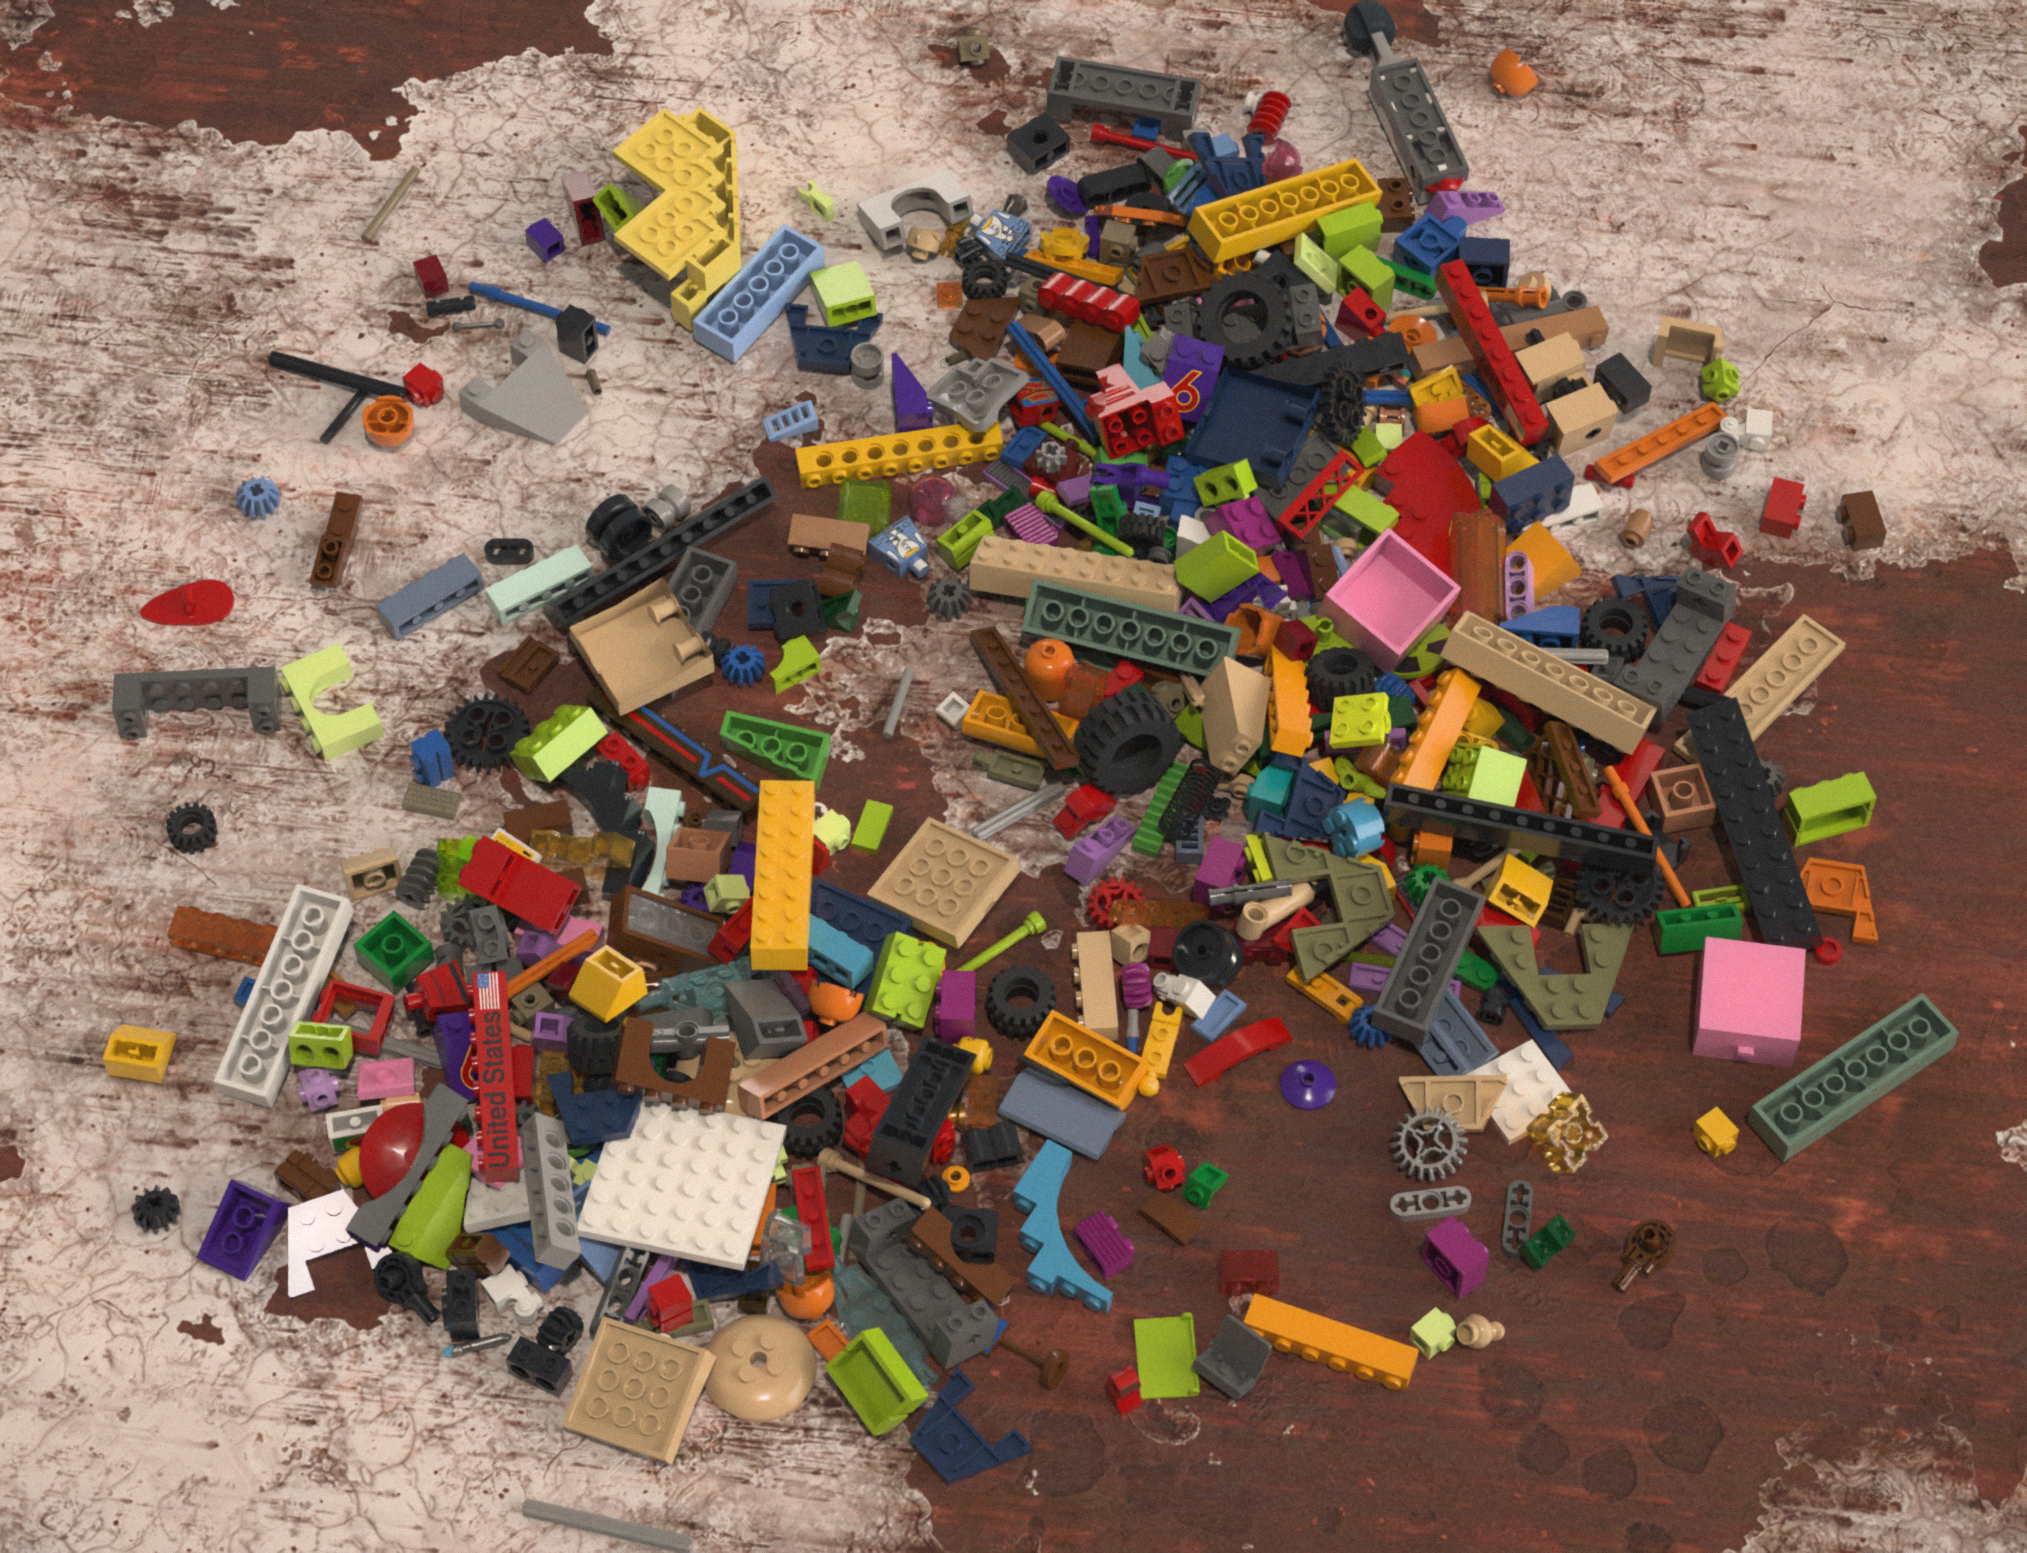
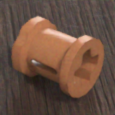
M1380 407L1378 423L1402 424V431H1404L1406 409L1389 410Z

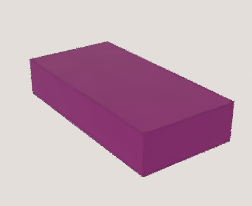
M1277 550L1271 555V558L1284 584L1287 585L1292 599L1309 601L1313 595L1293 552Z

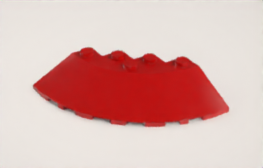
M1419 429L1390 452L1375 471V487L1387 494L1382 503L1392 506L1399 513V521L1392 531L1461 587L1451 609L1446 613L1447 616L1458 622L1469 607L1482 576L1486 555L1484 515L1472 482L1461 465L1439 442Z

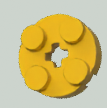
M1056 227L1052 228V233L1046 234L1045 230L1040 234L1039 245L1043 249V255L1052 258L1060 255L1079 260L1083 258V253L1089 250V235L1081 236L1080 230L1074 228Z

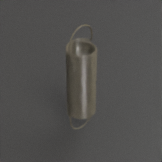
M960 351L946 357L945 362L949 361L950 366L969 358L964 351Z
M594 369L587 370L586 375L593 395H601L602 388L596 371Z

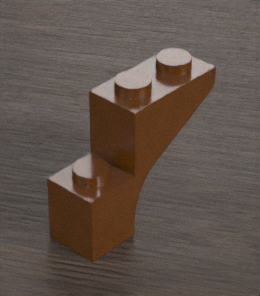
M1306 523L1294 524L1293 526L1301 532L1306 527ZM1317 524L1301 541H1298L1285 530L1284 534L1288 552H1293L1298 558L1313 598L1315 600L1324 598L1325 594L1339 580L1331 543L1321 544Z

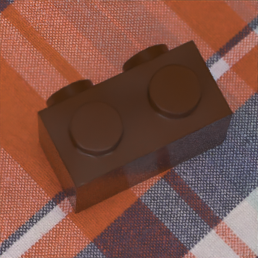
M1407 178L1377 179V185L1383 192L1377 206L1383 217L1380 232H1405L1410 228V223L1415 222V208L1410 207V203L1413 202V189L1408 188Z

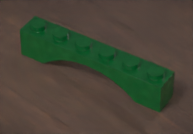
M1409 695L1390 697L1387 710L1391 718V729L1406 728V738L1410 737L1417 729V719ZM1333 712L1325 714L1316 713L1309 717L1312 719L1310 732H1313L1312 743L1325 738V731L1331 730ZM1264 725L1262 744L1255 751L1261 770L1271 764L1274 750H1271L1269 725Z

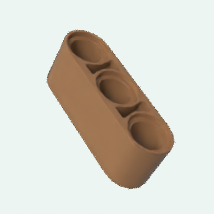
M1030 313L1017 320L1043 353L1066 340V333L1063 327L1055 320ZM1009 334V336H1010V338L1012 339V341H1013L1016 345H1018V344L1015 342V340L1012 338V336Z

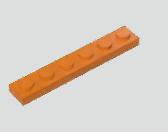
M1712 401L1595 461L1594 469L1606 481L1612 484L1719 429L1721 420L1729 416Z

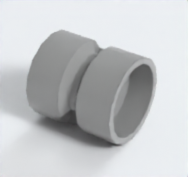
M863 342L855 346L851 352L853 383L864 390L875 389L884 381L883 350L872 342Z
M1719 432L1708 438L1702 469L1706 476L1711 479L1725 480L1734 473L1740 445L1733 435Z
M669 484L658 493V499L652 498L642 507V511L652 520L653 528L661 533H664L674 525L675 519H681L691 510V504L686 495L672 484Z

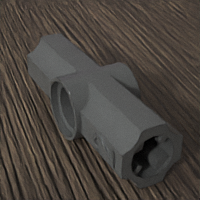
M682 1021L675 1028L653 1029L649 1054L676 1052L682 1058H693L700 1053L702 1044L709 1036L730 1041L729 1025L699 1027L693 1021Z

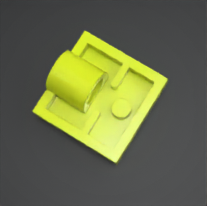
M1381 692L1334 697L1329 741L1331 747L1338 749L1384 744L1385 734L1391 732V718L1387 710L1389 700L1387 694Z
M1253 834L1247 835L1246 839L1249 846L1244 847L1256 883L1274 881L1262 838L1258 839L1257 835Z

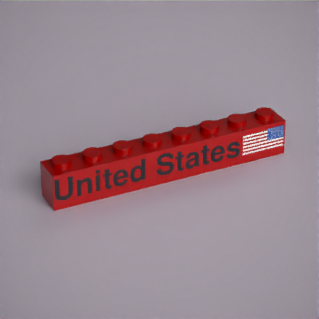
M1463 259L1440 265L1434 283L1517 443L1524 447L1543 441L1549 423Z
M506 971L472 973L473 984H467L468 1001L474 1000V1008H469V1025L475 1024V1032H470L471 1049H477V1056H472V1073H478V1081H473L474 1098L480 1097V1105H475V1122H481L482 1129L476 1130L477 1147H483V1155H478V1172H484L485 1183L519 1181Z

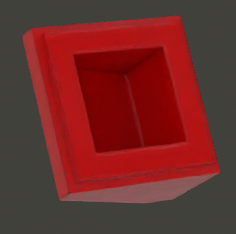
M814 837L812 874L818 876L830 866V850Z

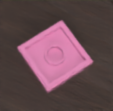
M408 1057L359 1063L358 1100L415 1094L414 1058Z

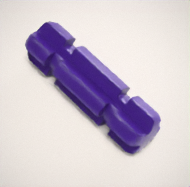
M1087 215L1085 217V232L1090 237L1088 257L1099 259L1100 232L1098 217L1096 215Z

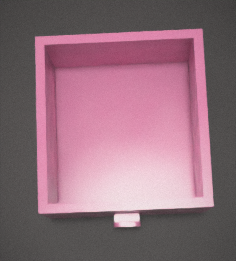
M1387 528L1325 594L1316 616L1319 619L1324 617L1331 619L1332 624H1334L1333 630L1354 648L1367 653V656L1371 657L1372 663L1387 674L1388 672L1392 673L1451 609L1461 587L1391 529Z
M1706 937L1698 967L1692 1055L1792 1067L1801 1035L1806 949Z

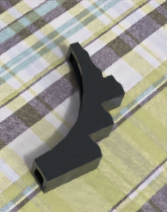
M606 760L605 763L595 761L593 768L580 766V769L569 765L553 780L579 790L589 800L598 814L604 830L607 849L606 874L601 892L612 898L626 884L642 889L656 843L647 837L648 833L637 829L643 808L634 803L635 799L633 797L624 795L630 774L621 768L622 764L613 760Z

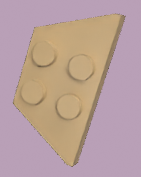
M1507 1075L1399 1077V1082L1412 1108H1418L1420 1114L1425 1113L1424 1107L1426 1105L1430 1107L1431 1113H1434L1436 1106L1441 1107V1116L1449 1110L1452 1114L1450 1120L1456 1117L1459 1118L1460 1123L1456 1128L1464 1127L1466 1132H1482L1508 1083ZM1426 1123L1422 1124V1127L1425 1131H1428L1433 1125L1437 1124ZM1444 1128L1442 1133L1450 1132L1446 1128Z

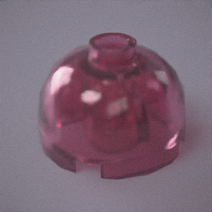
M1276 138L1272 143V146L1276 148L1271 153H1267L1265 162L1262 164V174H1265L1266 178H1274L1281 181L1301 175L1303 167L1300 166L1301 156L1299 150L1290 142Z
M924 475L917 479L909 488L907 496L909 515L917 523L919 521L927 523L928 527L942 526L950 522L958 509V497L955 487L948 479L940 475Z

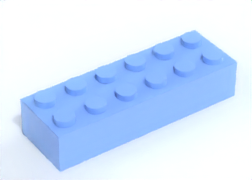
M783 224L693 320L694 340L735 363L785 309L786 303H791L811 281L810 272L821 270L825 266L824 246Z

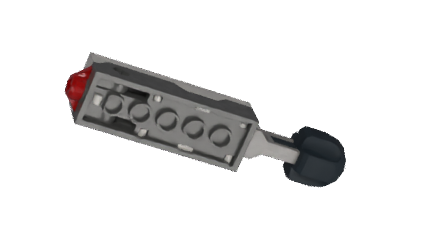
M1361 0L1353 4L1344 19L1346 36L1353 50L1362 51L1364 55L1371 54L1377 68L1371 69L1369 96L1419 204L1431 202L1437 191H1466L1469 166L1418 58L1404 61L1392 53L1389 44L1395 39L1397 30L1389 11L1381 3L1373 0Z

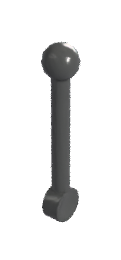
M497 318L494 322L466 324L454 322L452 329L456 332L461 329L481 327L502 329L505 326V322L502 318Z

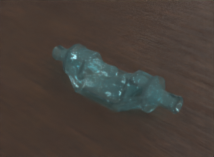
M745 956L730 962L727 966L721 964L688 974L685 972L667 980L665 977L658 978V990L648 992V994L636 1001V1006L639 1012L663 1006L666 1012L704 1007L713 1013V1018L731 1013L722 986L724 982L752 980V975L762 972L764 977L762 979H773L776 982L775 976L779 974V970H752L751 956ZM685 993L689 1003L673 1001L672 995Z
M833 1251L835 1268L828 1270L833 1277L834 1300L839 1324L852 1340L861 1331L880 1327L923 1388H929L928 1382L933 1385L937 1381L938 1376L924 1361L929 1354L927 1345L923 1343L922 1339L875 1279L864 1273L859 1264L846 1267L836 1255V1252ZM844 1291H846L847 1295L849 1296L847 1301L842 1293Z

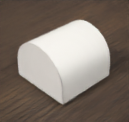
M952 692L935 709V712L953 728L960 729L970 705L955 692Z

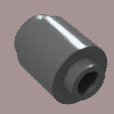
M1157 240L1145 244L1130 258L1133 271L1138 274L1142 256L1167 251L1165 246Z

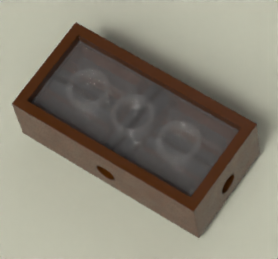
M626 884L611 898L606 945L704 979L720 965V960L708 951L706 947L723 927L724 918Z

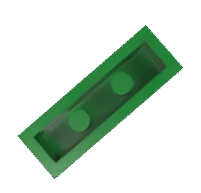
M1736 903L1656 911L1653 938L1660 954L1698 951L1703 949L1706 937L1741 941L1743 918Z

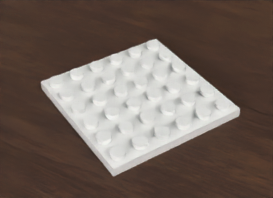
M643 1096L640 1103L641 1109L630 1138L605 1141L578 1220V1236L744 1271L786 1136L787 1125L724 1112L705 1115L696 1108H676L671 1105V1102L662 1100L660 1102H651L645 1100Z

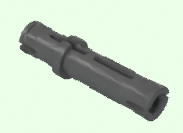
M1290 878L1246 885L1233 883L1231 887L1208 889L1210 907L1229 903L1241 905V902L1292 896Z

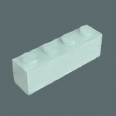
M578 544L570 548H564L559 553L547 559H542L535 565L525 570L517 571L513 576L500 582H495L486 588L487 604L503 626L542 607L544 604L593 576L592 565Z

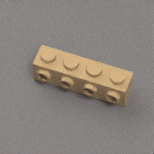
M1110 931L1078 932L1076 943H1071L1072 960H1077L1078 967H1073L1074 984L1080 985V991L1075 992L1076 1008H1082V1015L1078 1016V1024L1110 1041H1117L1118 1018Z

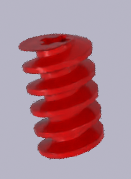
M1268 91L1262 96L1247 126L1248 134L1264 135L1265 143L1262 146H1270L1274 143L1278 131L1281 129L1285 117L1289 113V108H1291L1290 99L1278 91Z

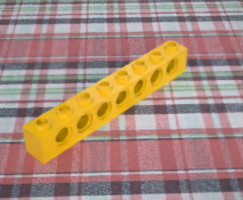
M998 420L984 432H973L964 428L962 424L796 448V466L801 488H815L820 485L841 484L847 481L867 480L873 477L893 476L895 474L919 472L933 468L941 469L960 464L968 465L973 462L986 460L994 461L1003 451V439Z

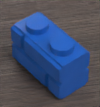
M434 729L425 734V738L420 737L411 742L412 755L409 756V760L415 768L412 770V774L419 784L423 783L425 786L435 788L441 784V781L445 782L454 776L455 771L450 745L439 730Z

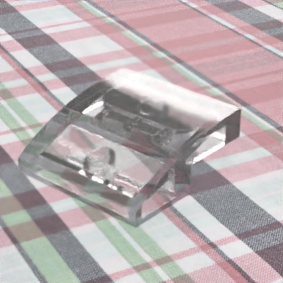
M771 1211L767 1217L762 1234L760 1266L773 1260L778 1265L783 1281L794 1286L805 1283L803 1256L812 1253L810 1226L777 1211Z

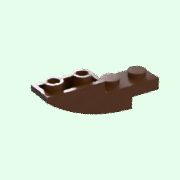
M336 491L325 535L321 536L309 581L311 585L334 589L337 587L348 563L359 526L357 521L363 503L361 495Z

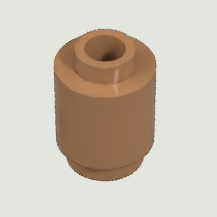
M1636 509L1629 515L1620 532V538L1626 546L1635 548L1644 545L1653 527L1652 514L1644 509Z

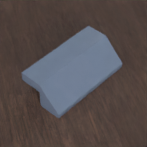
M1450 988L1447 990L1423 1046L1413 1043L1438 1076L1466 1075L1489 1063L1500 1053Z
M1030 1067L1024 1069L1017 1076L997 1112L1095 1160H1098L1107 1151L1113 1132L1124 1123L1127 1114Z

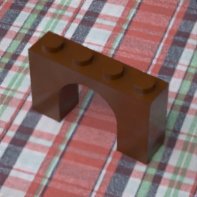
M567 799L503 812L504 823L499 824L501 829L532 849L540 843L574 835ZM583 867L555 872L582 887L572 907L590 903Z
M627 1016L621 1023L609 1088L616 1089V1092L622 1095L644 1096L645 1100L651 1102H660V1100L671 1102V1105L676 1108H696L705 1115H714L715 1112L719 1113L724 1108L736 1042L709 1036L702 1044L695 1078L685 1083H672L661 1078L655 1072L650 1062L649 1051L655 1023Z

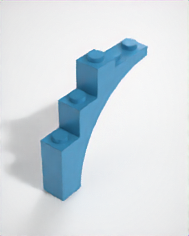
M1047 1139L1013 1190V1204L1016 1208L1025 1214L1031 1213L1020 1229V1244L1027 1251L1038 1253L1027 1269V1283L1034 1291L1038 1293L1044 1292L1052 1296L1056 1288H1059L1065 1296L1070 1298L1076 1297L1083 1301L1089 1309L1107 1314L1112 1306L1113 1293L1094 1281L1079 1266L1068 1250L1059 1227L1057 1201L1062 1182L1072 1165V1152Z

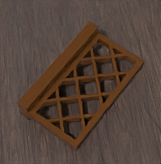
M1548 721L1543 726L1545 734L1522 756L1527 757L1526 766L1547 814H1550L1548 807L1551 798L1554 799L1550 815L1559 816L1561 804L1564 802L1566 803L1563 814L1565 818L1571 819L1572 811L1577 816L1575 820L1586 821L1588 818H1597L1603 812L1572 727L1564 722ZM1548 744L1551 748V754H1547ZM1538 755L1536 769H1534L1531 760ZM1546 758H1550L1547 773L1543 772ZM1556 766L1559 770V776H1555ZM1542 776L1546 777L1543 791L1541 789ZM1557 780L1555 795H1552L1553 781ZM1564 788L1567 792V799L1563 798Z

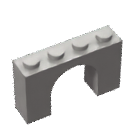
M946 169L857 203L861 225L883 250L907 242L903 221L900 216L909 211L921 208L935 209L941 212L951 224L974 216L970 194Z

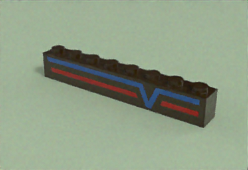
M600 684L586 696L587 707L593 709L599 720L614 731H617L629 742L723 810L743 811V824L748 827L758 817L760 783L753 782L743 770L728 764L721 754L710 751L700 739L692 738L679 724L674 725L667 720L661 711L653 710L645 704L620 716Z

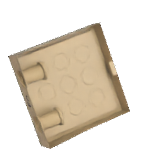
M663 577L618 605L569 627L572 642L620 716L715 671L713 653L700 633L693 628L686 618L677 598Z
M928 817L869 890L867 897L869 901L911 919L913 928L959 949L1020 872L1017 857Z
M603 1316L561 1426L568 1431L672 1465L692 1410L717 1357L706 1349Z

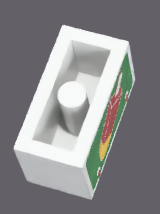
M382 1104L325 1114L332 1153H343L355 1146H360L369 1126L384 1113Z

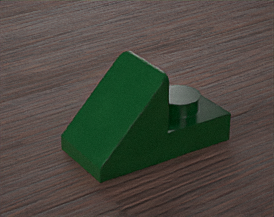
M854 589L821 601L824 606L826 627L852 633L859 617V602L862 594Z

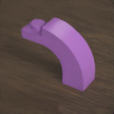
M546 930L524 931L515 955L530 968L563 946ZM579 954L567 963L582 967L585 959L591 955ZM553 972L546 975L545 977L548 978Z

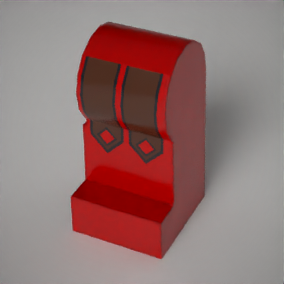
M1130 1365L1125 1366L1118 1374L1108 1375L1106 1382V1395L1120 1417L1143 1405V1399L1139 1395L1141 1382Z

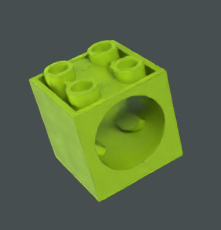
M1455 742L1449 755L1450 763L1447 773L1442 780V792L1514 807L1527 760L1484 745Z

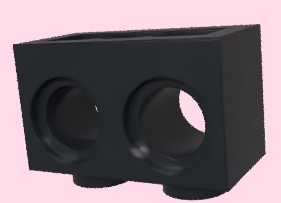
M522 1336L519 1337L506 1358L510 1375L558 1398L574 1375L570 1359Z

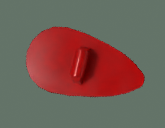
M204 579L158 595L141 608L140 615L144 620L161 625L198 626L213 624L222 621L230 614L234 607V595L231 588L224 582L215 579Z

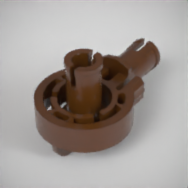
M1648 1219L1632 1228L1628 1236V1248L1622 1254L1626 1264L1611 1281L1614 1288L1617 1290L1620 1288V1292L1625 1294L1639 1275H1644L1645 1273L1649 1277L1655 1269L1663 1268L1673 1261L1677 1254L1678 1243L1673 1229L1667 1223L1658 1219ZM1669 1237L1672 1238V1245H1671L1670 1250H1669V1248H1668V1245H1669V1240H1668V1238H1669Z

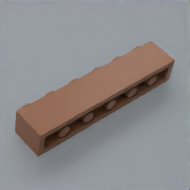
M862 1012L737 1084L740 1108L760 1120L766 1119L889 1047L886 1023L866 1012Z

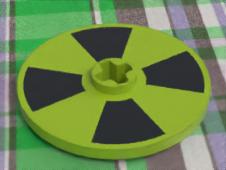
M1437 623L1392 673L1399 675L1401 679H1410L1428 675L1442 667L1447 660L1441 657L1440 654L1451 633L1449 629Z

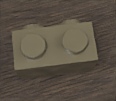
M1107 219L1100 237V264L1123 268L1124 275L1127 276V269L1131 267L1130 258L1136 252L1139 243L1135 225Z

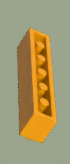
M1271 644L1263 665L1264 676L1270 678L1267 712L1271 750L1302 757L1305 748H1310L1313 740V732H1310L1312 719L1308 716L1310 704H1307L1309 690L1305 688L1307 684V676H1304L1306 663L1303 660L1291 662Z
M1459 666L1450 671H1444L1438 677V685L1427 700L1429 704L1418 719L1419 725L1410 736V744L1399 759L1401 763L1391 776L1390 782L1428 790L1434 789L1482 687Z
M1254 1293L1243 1322L1279 1351H1290L1299 1354L1308 1361H1319L1328 1364L1329 1367L1337 1371L1346 1370L1356 1374L1357 1377L1363 1380L1378 1381L1392 1390L1401 1389L1406 1391L1417 1362L1419 1351L1417 1348Z

